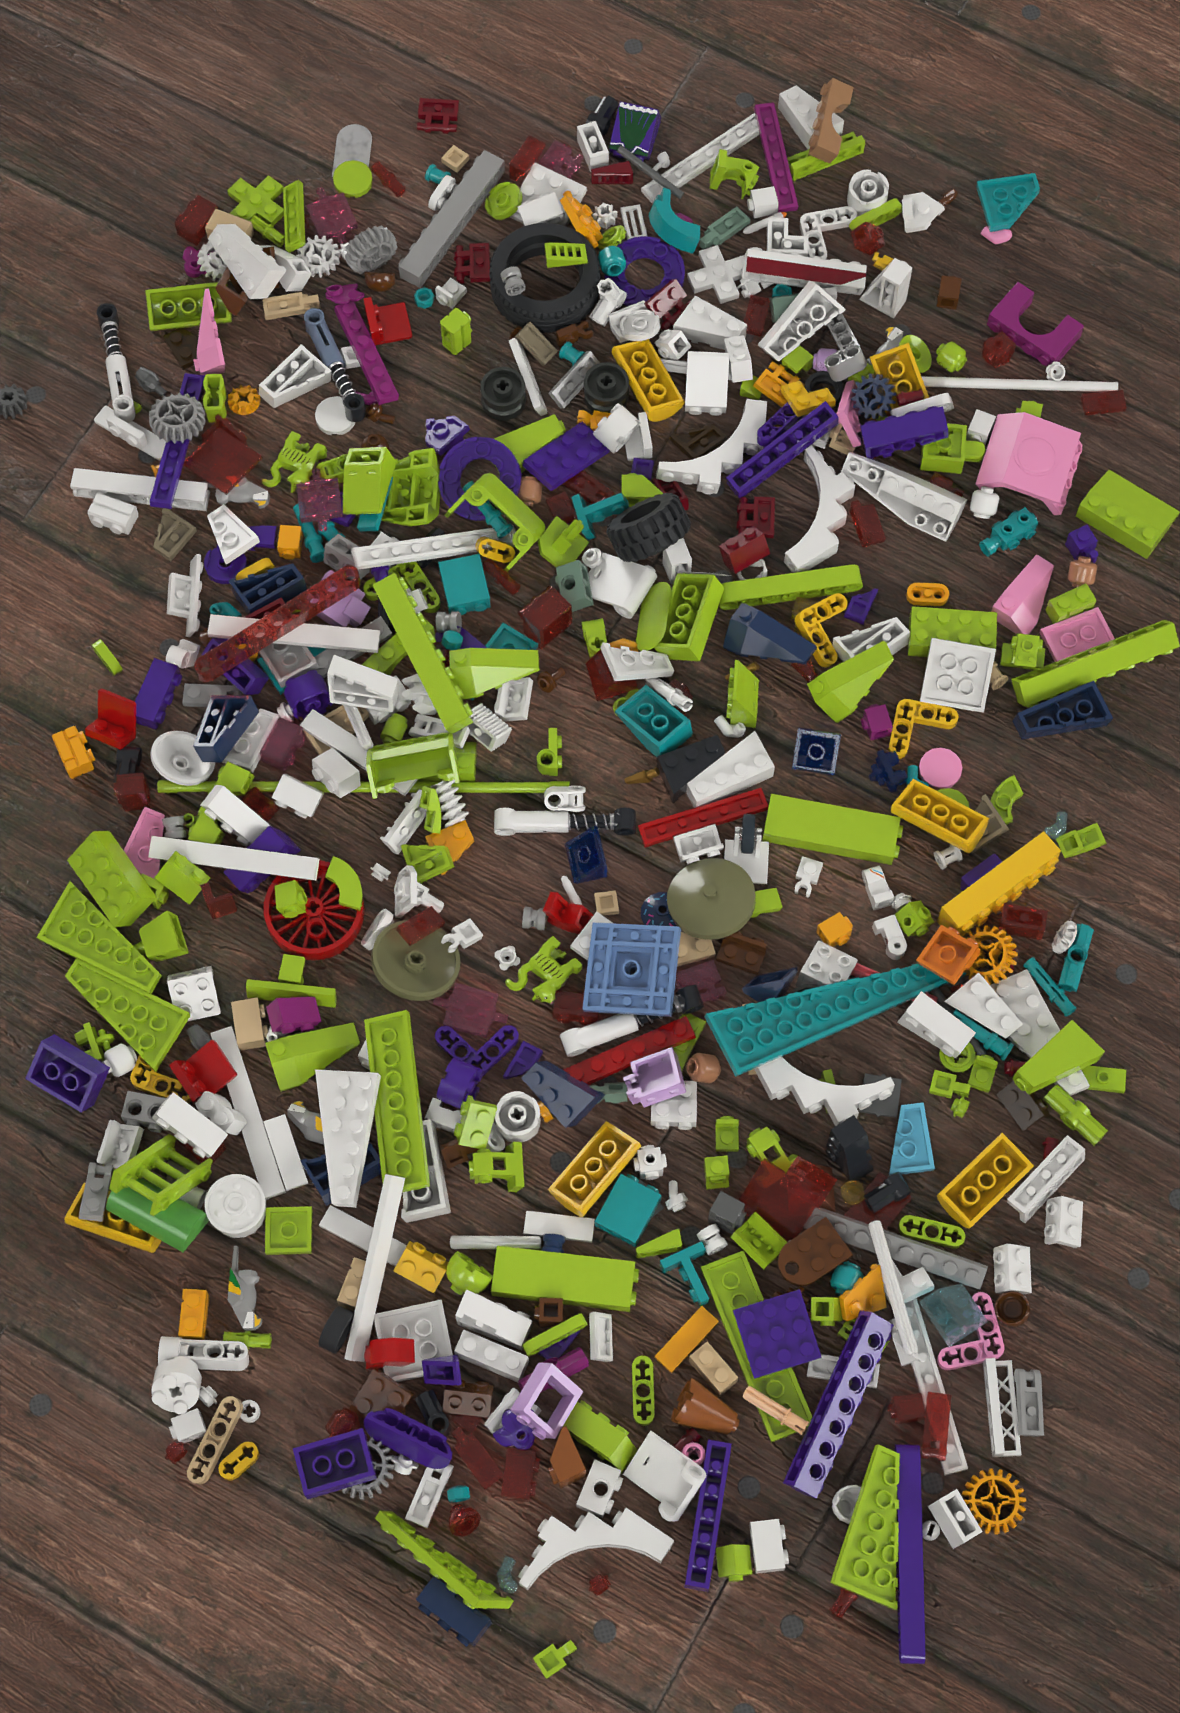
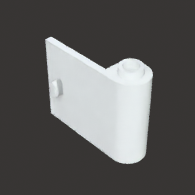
M602 552V563L596 568H591L588 573L592 598L613 605L617 613L631 619L657 579L656 571L649 565L643 566L634 562H624L619 557Z
M652 1431L648 1433L623 1474L661 1502L658 1509L662 1518L666 1521H678L706 1478V1472L701 1466Z

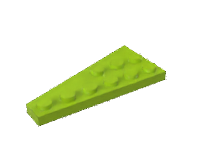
M69 881L36 938L152 994L162 975Z
M78 958L75 959L65 975L66 979L156 1072L190 1018L189 1012Z

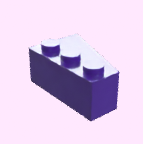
M268 826L247 848L296 855L301 851L285 832ZM226 869L223 872L240 891L245 893L253 892L261 882L271 875Z

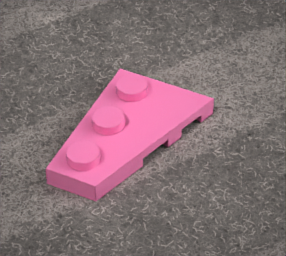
M851 380L846 382L836 414L838 416V423L842 424L854 448L861 445V439L858 437V432H861L858 416L861 415L858 414L859 408H853L856 401L851 400V398L856 393H853L852 389H857L858 387L855 381Z
M144 807L124 848V852L140 874L143 873L154 878L159 872L160 859L148 857L151 837H163L164 826L162 819L165 818V815Z

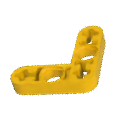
M840 593L833 594L802 610L795 617V624L802 637L817 646L813 653L815 660L821 667L825 668L837 661V652L820 623L836 616L847 608V599ZM834 602L839 603V605L831 608L830 606ZM818 607L824 609L825 617L818 614ZM811 615L812 619L804 622L803 618ZM813 633L819 636L820 643L814 642L812 638ZM824 655H828L829 659H825Z
M911 699L901 700L896 708L888 747L889 755L894 759H902L906 756L913 723L952 729L958 722L957 711L950 707ZM904 706L909 707L906 719L902 718ZM923 710H930L933 713V717L926 719L922 716L921 712ZM937 712L940 713L939 720H936ZM947 715H951L950 722L946 721ZM898 725H905L908 728V732L901 734L897 731L896 727ZM898 739L902 740L900 752H896Z
M139 1055L130 1076L131 1083L136 1089L163 1098H167L171 1092L173 1093V1085H175L176 1091L182 1092L184 1090L179 1080L159 1074L157 1071L155 1072ZM143 1066L144 1068H146L144 1077L147 1080L141 1081L140 1084H138L136 1077L142 1076L144 1070L140 1067ZM160 1081L168 1083V1088L163 1092L156 1090V1085ZM189 1095L182 1097L187 1103L192 1101Z

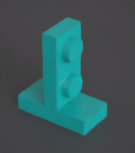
M622 492L589 506L586 505L580 494L571 497L578 521L581 520L584 525V529L581 532L588 541L596 538L592 523L601 522L606 517L620 514L630 507L628 500Z
M702 1241L660 1260L659 1265L663 1274L679 1266L681 1267L678 1269L683 1282L688 1281L691 1288L688 1290L689 1295L694 1303L698 1302L700 1307L709 1304V1297L691 1261L705 1255L706 1249Z

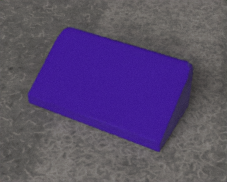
M992 854L961 877V889L964 891L1003 861L996 854Z

